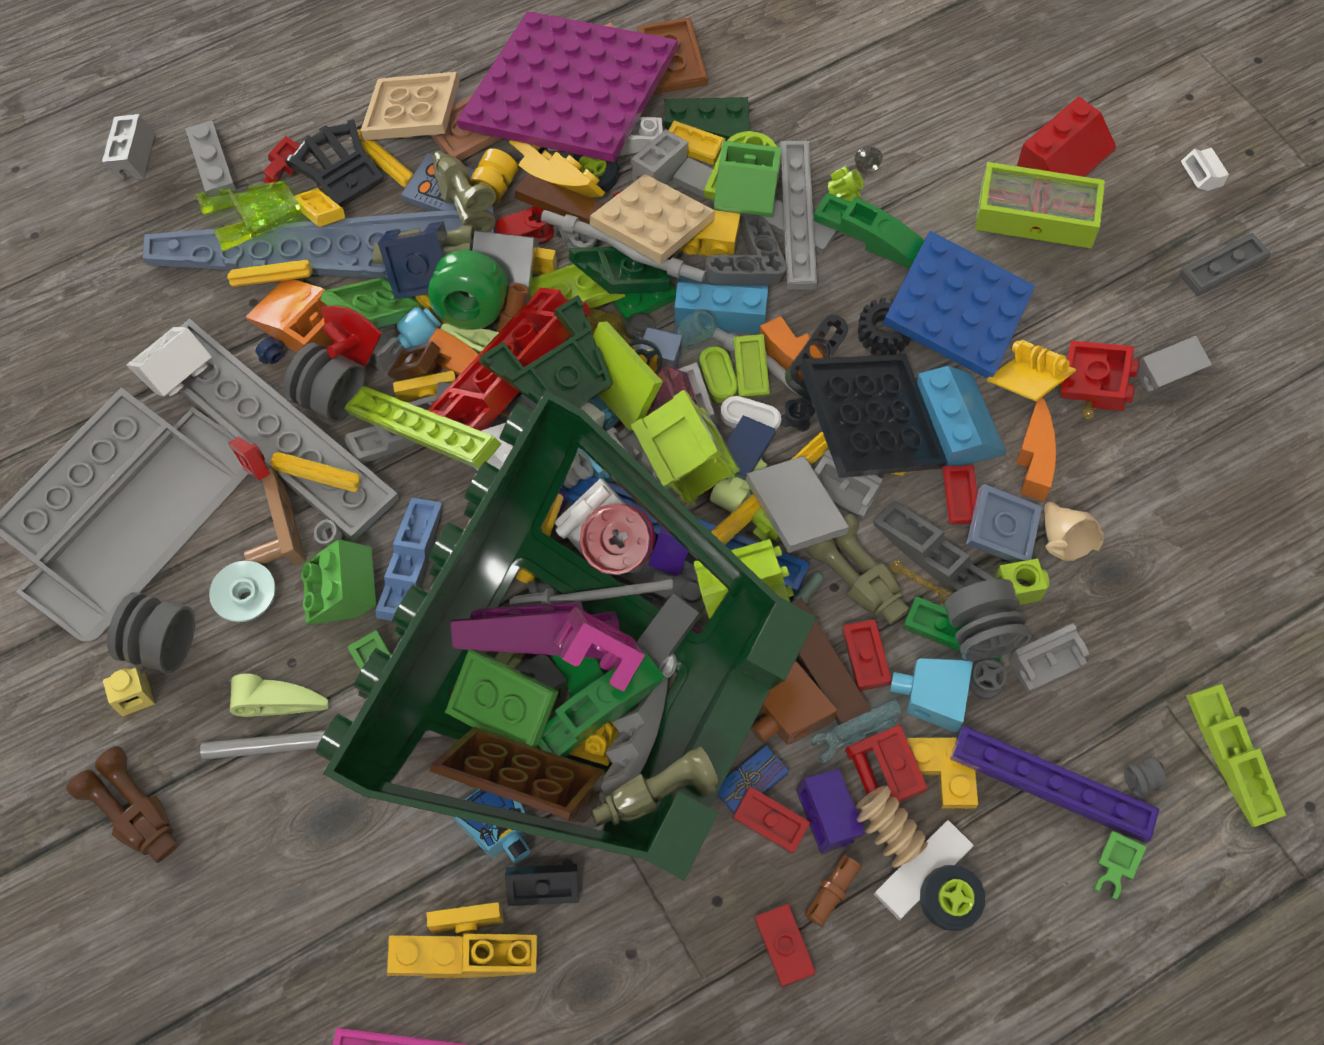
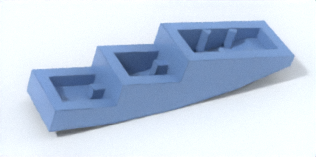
M411 497L393 542L394 553L385 573V587L375 610L377 619L392 621L399 604L413 584L421 588L440 520L441 502Z

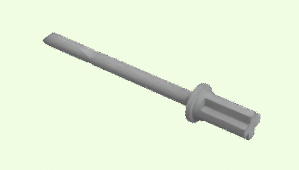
M673 580L555 595L552 588H546L545 592L513 596V599H510V606L583 602L672 590Z

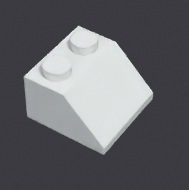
M173 327L126 366L157 395L165 396L168 394V396H172L184 386L182 381L190 374L195 377L204 371L208 366L205 362L212 356L188 328Z

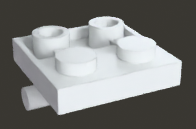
M599 479L555 521L558 527L556 532L563 539L567 537L582 554L579 539L581 527L588 515L602 506L625 503L604 479ZM616 530L617 537L613 541L615 544L621 543L624 547V540L628 536L626 532L619 533Z

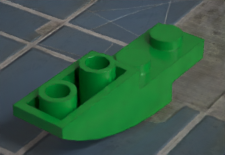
M826 193L814 213L813 221L866 243V251L909 269L924 242L923 238L904 223L882 209L855 196L849 202Z
M643 652L645 656L624 692L609 683L617 668L615 667L555 710L557 715L546 723L538 746L547 752L566 757L608 721L614 723L667 678L649 655Z

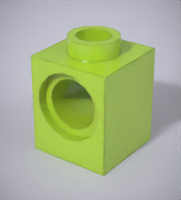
M1039 559L1000 565L995 575V579H1007L1013 583L1020 605L1041 601L1049 588L1048 573L1045 569H1041ZM1017 579L1026 580L1030 586H1022Z

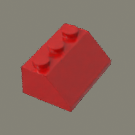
M1078 96L1023 144L1017 166L1086 177L1115 151L1116 145L1102 113Z

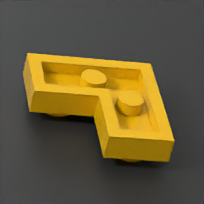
M907 738L922 775H939L941 809L977 808L978 796L975 770L950 760L957 738Z

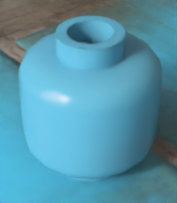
M415 307L397 323V329L401 333L397 338L406 349L428 343L436 328H440L442 324L427 308L422 310L419 307Z

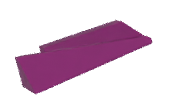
M581 601L478 609L471 612L470 618L450 620L452 646L455 649L561 656L564 648L556 646L554 640L574 606L582 611L584 609ZM615 611L590 614L619 630V621ZM591 645L584 657L602 658L605 653Z

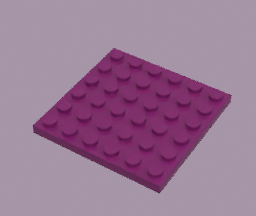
M527 11L457 118L458 128L615 162L678 50V41L662 36Z

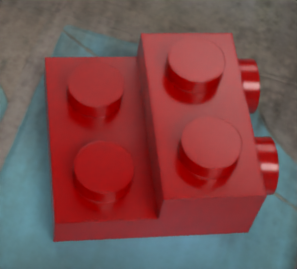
M1071 341L1067 360L1070 362L1069 366L1075 368L1076 372L1062 382L1061 398L1092 401V407L1096 409L1125 411L1126 403H1132L1135 385L1130 384L1131 377L1137 378L1139 370V359H1134V346Z

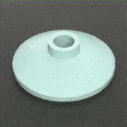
M238 561L226 566L215 576L209 592L210 602L213 609L222 618L232 622H247L259 617L270 607L275 597L276 585L270 571L260 563ZM245 592L251 593L249 597L241 600L242 594Z

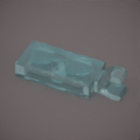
M895 699L834 727V730L828 733L815 735L811 740V745L815 746L819 743L827 745L828 751L819 756L820 762H827L834 756L836 747L839 748L845 744L849 747L866 739L865 735L877 730L880 733L897 725L895 721L898 720L902 710Z

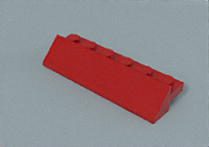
M540 287L432 404L428 411L479 431L488 429L493 420L506 410L507 405L519 391L481 365L479 362L480 356L504 342L523 367L539 359L565 342L570 336L554 315L556 308L569 301V299H565L560 290ZM582 301V309L585 317H587L591 309L586 302Z

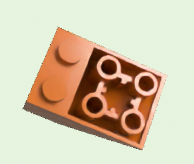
M294 279L281 281L246 316L249 322L276 340H281L286 347L295 353H298L304 346L313 342L326 348L333 344L331 338L323 331L325 323L321 307L328 305L320 300L323 291H325L321 287Z

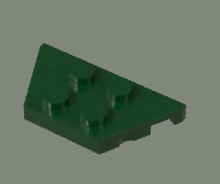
M614 247L569 248V261L609 294L668 291L672 276L667 275V271L634 261Z

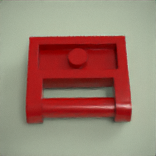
M900 724L854 743L845 749L848 759L854 762L867 795L879 788L866 758V754L873 750L891 791L889 797H896L900 803L929 791Z

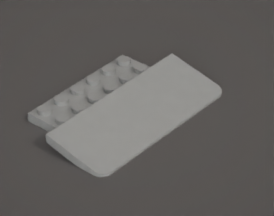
M121 387L0 510V538L38 567L16 591L17 595L81 642L97 640L109 628L114 612L123 598L131 592L141 593L248 477L249 473L242 468L228 444L235 438L223 427L194 407L174 426H171Z

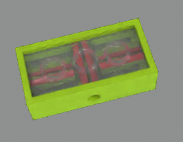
M987 162L981 183L974 230L1092 249L1100 228L1105 180Z

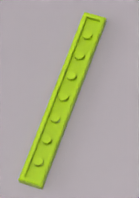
M362 386L344 408L351 416L476 469H479L483 462H487L501 446V443L495 436L366 386Z

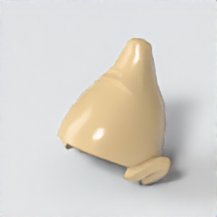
M1051 501L1045 504L1044 518L1048 544L1045 547L1050 554L1063 561H1075L1092 550L1099 552L1103 544L1104 533L1098 521L1091 514L1084 511L1062 508Z

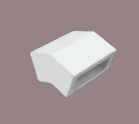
M1212 148L1202 151L1194 149L1181 160V163L1199 189L1209 191L1224 186L1228 178V172Z

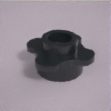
M803 400L787 401L785 403V414L781 416V425L784 427H796L801 432L807 431L810 428L809 419L815 413L814 407Z

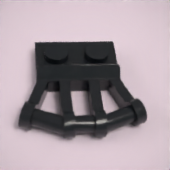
M354 119L347 120L346 124L330 127L324 125L319 128L317 134L312 137L310 135L304 137L302 144L293 155H289L285 160L289 168L315 181L318 188L340 207H343L384 181V176L361 146ZM350 135L355 152L349 155L336 137ZM325 142L328 143L341 160L332 165L318 146ZM309 153L313 154L324 171L320 173L303 162Z

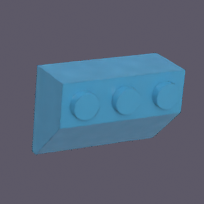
M680 276L677 283L674 307L675 327L706 330L707 326L711 323L725 332L759 334L760 325L765 323L768 285H716L708 282L706 279L701 283Z
M951 366L919 373L917 384L948 461L945 466H964L1006 454L1004 444L971 373Z

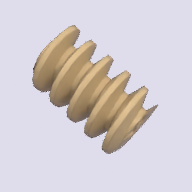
M881 786L858 802L856 809L861 808L862 812L857 817V821L859 823L868 819L871 821L865 830L866 833L879 832L874 843L876 845L884 842L888 843L883 851V855L889 856L895 853L897 856L891 865L893 868H896L915 859L925 850L928 842H924L925 835L922 831H915L917 827L915 821L907 820V811L904 808H898V799L896 797H889L891 793L889 787Z

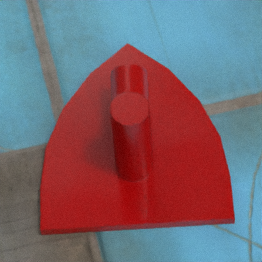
M338 305L321 307L325 323L323 331L333 342L332 345L327 347L328 355L331 358L342 355L364 366L365 369L380 340L382 332L363 315L350 308Z

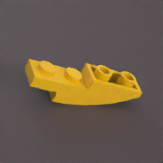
M513 140L509 141L511 145L524 155L518 166L530 175L589 198L602 197L606 193L597 186L600 180L587 169L583 173L579 170L582 165L570 155L565 159L557 152L552 156L546 150L540 154L538 151L541 149V146Z
M537 935L389 936L387 976L477 978L536 973Z

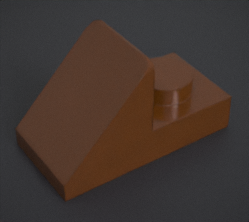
M431 341L401 350L387 375L398 381L441 373L442 367L436 360L441 348Z

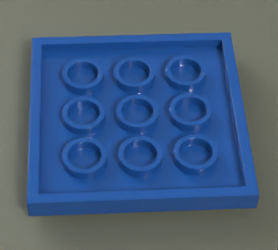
M929 231L882 324L985 378L993 377L1035 285Z

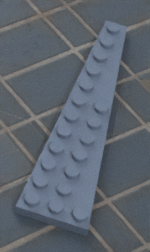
M493 207L486 209L494 216ZM456 209L344 218L322 227H318L312 221L145 234L143 260L146 265L221 270L308 260L313 268L311 275L361 278L383 277L388 279L384 264H374L372 258L374 243H378L386 231L400 229V233L420 228L422 232L430 223L444 221L446 231H450L463 226ZM495 225L488 233H495Z

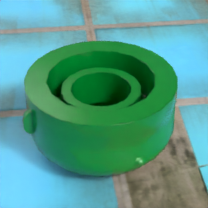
M459 250L448 253L436 265L428 286V298L435 313L446 323L459 329L478 330L492 324L501 314L508 294L509 283L505 272L495 260L477 251ZM459 291L467 292L475 298L465 297Z

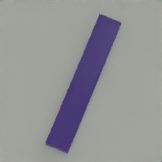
M964 725L960 729L950 760L1144 843L1151 841L1159 808Z

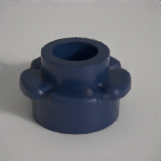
M270 336L263 339L257 345L255 353L263 364H275L284 355V344L281 340H276Z

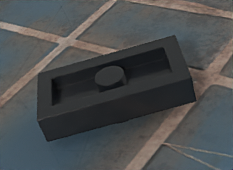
M577 864L506 868L505 880L508 906L579 903Z

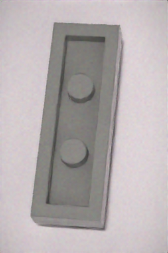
M213 121L185 128L208 198L236 190Z

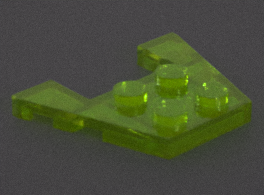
M285 181L248 186L247 192L233 193L231 189H223L219 191L220 195L207 197L206 192L195 194L203 215L233 207L241 222L214 229L216 240L222 252L301 215L299 203Z

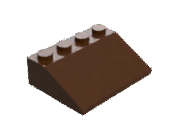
M476 727L467 732L433 762L430 767V772L459 781L467 786L485 790L502 798L528 805L536 810L560 816L571 822L582 823L589 819L591 810L597 807L605 773L604 770Z

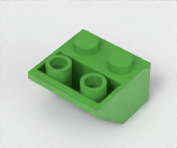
M723 141L718 166L714 210L772 217L780 171L781 147Z
M338 539L302 565L301 578L304 584L303 609L305 610L306 624L314 625L358 618L376 606L372 548L370 546Z

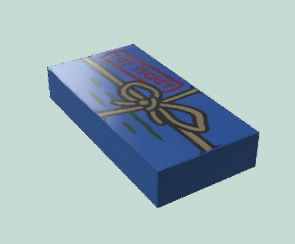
M765 746L725 778L717 796L734 813L748 787H752L765 794L786 777L789 771L773 752Z

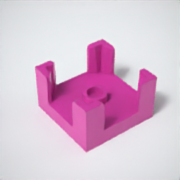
M575 606L554 640L556 646L564 648L561 653L562 660L574 666L580 665L591 645L605 653L599 665L608 672L617 667L609 683L623 692L645 656L631 636Z

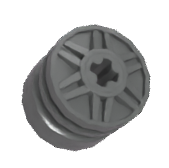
M313 342L300 349L292 359L285 375L283 392L286 399L299 404L303 408L312 409L313 413L333 423H337L349 415L344 408L362 386L365 385L366 372L364 366L342 355L331 358L327 353L326 347Z
M990 579L977 582L958 590L946 599L944 606L950 623L954 628L960 629L956 633L955 638L958 644L961 645L959 650L964 660L981 661L1000 657L1021 648L1030 641L1032 635L1027 625H1024L1026 622L1025 616L1021 612H1016L1020 602L1014 585L1010 580Z
M131 592L117 606L111 619L107 636L109 655L113 659L127 661L133 665L142 663L145 668L161 673H173L180 667L191 647L195 630L194 612L189 606L171 601H163L161 603L156 597H148L142 593Z

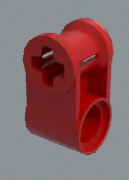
M535 206L513 215L504 216L495 224L497 234L539 239V245L549 242L554 235L553 226L541 221V215L544 210ZM535 214H537L538 221H535ZM540 229H543V232H544V235H543V236L541 235Z

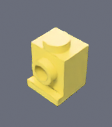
M137 668L121 669L114 672L111 677L103 679L108 702L122 717L155 705L148 677L145 673L141 674ZM136 696L139 697L138 699L132 700V701L127 702V703H126V701H125V700L134 698V697H136Z

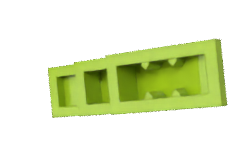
M1223 684L1186 695L1210 752L1251 827L1286 816L1261 749L1253 748L1242 717L1234 715Z

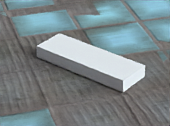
M949 820L926 841L928 845L921 854L909 863L903 864L874 893V896L899 921L920 901V889L924 879L936 868L944 865H956L974 846Z

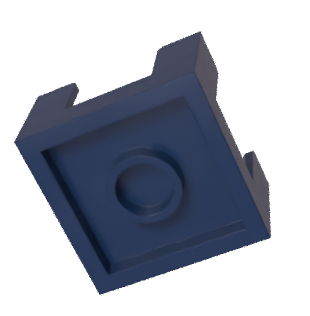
M444 221L430 223L424 231L399 235L400 229L386 231L379 240L378 245L394 299L428 294V286L436 265L441 258L446 256L443 242L447 237Z

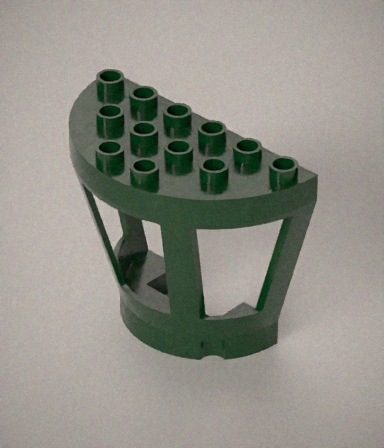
M546 390L535 409L521 402L513 409L499 437L500 440L513 446L500 469L486 461L478 469L464 499L469 501L464 515L471 519L467 527L463 530L451 522L445 526L428 559L433 562L429 574L434 576L430 585L431 589L427 592L414 584L409 588L392 619V623L397 625L394 634L399 636L395 651L390 656L377 648L374 649L354 684V687L360 690L358 696L366 701L354 721L339 713L333 718L323 734L315 753L330 761L323 775L364 797L644 859L685 881L718 815V812L711 809V806L770 689L786 680L817 617L779 597L584 410ZM579 449H582L728 589L703 631L697 634L690 630L674 652L677 660L675 669L677 676L666 695L657 737L648 759L640 772L646 780L655 777L686 755L687 752L701 746L708 755L717 774L718 784L715 785V793L709 796H702L693 786H684L672 791L657 802L655 811L630 822L619 820L617 825H614L612 821H608L603 824L601 830L392 783L425 732L431 731L458 741L473 728L445 713L450 700L448 695L458 679L468 653L467 649L453 648L450 620L470 618L471 612L478 609L498 608L517 572L522 569L555 589L559 594L624 586L606 573H602L592 567L589 562L541 530ZM638 594L581 602L583 609L589 614L615 611L619 621V631L631 636L636 642L661 610ZM570 754L565 757L604 770V775L613 764L610 761L609 765L605 766Z

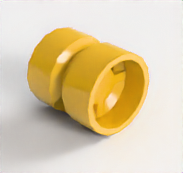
M488 149L480 160L478 168L475 169L470 177V186L473 187L476 184L489 185L496 193L494 204H498L508 188L507 186L510 185L516 175L518 165L504 151Z

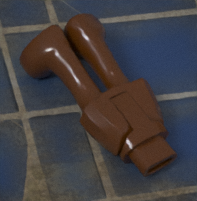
M119 746L109 748L98 757L95 762V768L121 793L131 807L125 810L106 788L100 777L92 770H85L74 776L69 781L66 790L76 800H90L95 803L114 824L112 835L135 851L141 852L143 855L149 854L156 863H159L179 846V843L171 835L173 829L170 827L167 814L157 796L147 797L131 779L127 772V755L125 751Z

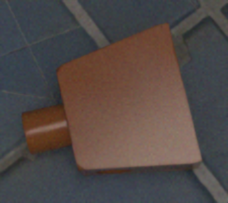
M795 661L786 680L770 689L759 711L763 717L754 723L751 729L762 743L777 733L789 745L835 721L837 709Z

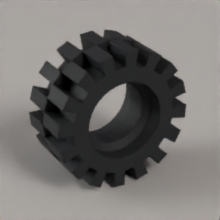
M880 298L879 304L875 299L871 301L870 306L866 305L860 314L857 332L859 334L858 339L860 342L863 341V347L866 350L871 346L870 353L874 355L877 350L881 351V355H886L887 351H890V355H896L897 349L901 353L905 350V346H908L911 338L898 331L882 333L874 327L875 323L884 320L894 301L893 298H891L890 303H886V298Z

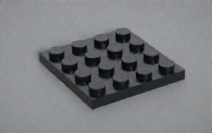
M906 354L804 359L801 362L799 368L839 478L941 469L942 466L948 463Z

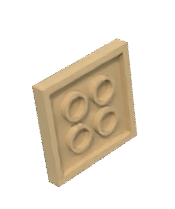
M457 72L378 79L361 128L363 139L384 140L386 138H410L412 136L445 134L460 82Z
M644 174L590 215V226L661 264L714 221L715 210Z

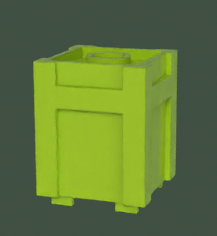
M682 390L673 396L672 400L645 418H640L631 424V427L663 487L667 490L672 489L687 505L690 503L694 505L698 496L727 477L734 479L736 477L735 474L740 471V468L708 411L704 407L699 408L692 401L690 395L685 390Z
M768 539L731 550L779 597L790 602L789 597L794 596L791 586L786 588L783 577L789 576V572L786 566L780 568L776 558L782 555L780 546L773 547L771 540ZM694 561L701 595L710 619L728 589L699 561Z

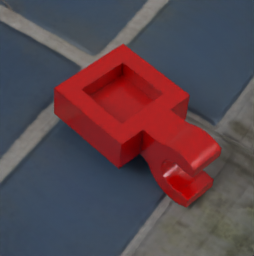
M285 135L270 151L268 160L272 163L263 171V174L266 175L263 182L273 188L280 180L284 171L290 176L296 172L286 165L285 160L289 155H293L300 146L298 143ZM309 154L307 155V157L304 159L303 162H305V161L309 158Z

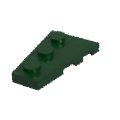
M748 97L664 99L665 129H669L673 121H677L723 137L725 141L737 133L750 131Z

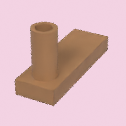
M273 468L268 469L270 474L264 477L262 481L277 539L245 551L244 556L246 561L257 562L261 565L282 557L288 559L293 565H297L306 561L287 487Z

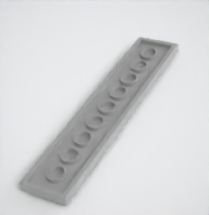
M188 319L180 326L188 328L212 357L205 362L208 366L204 371L195 377L190 374L182 381L184 386L179 391L234 438L240 437L251 445L256 444L265 457L263 462L267 468H272L270 460L273 454L281 452L354 472L361 476L362 483L359 490L351 492L276 471L289 487L326 519L335 522L341 531L353 542L399 500L397 492L191 319Z

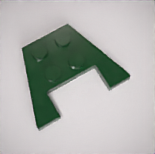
M579 295L556 308L554 315L570 334L571 338L539 359L523 367L504 342L481 355L479 359L481 365L536 404L539 403L544 392L547 390L580 408L612 385L600 349L596 347L591 333L592 327L589 319L586 320L582 309L583 303Z

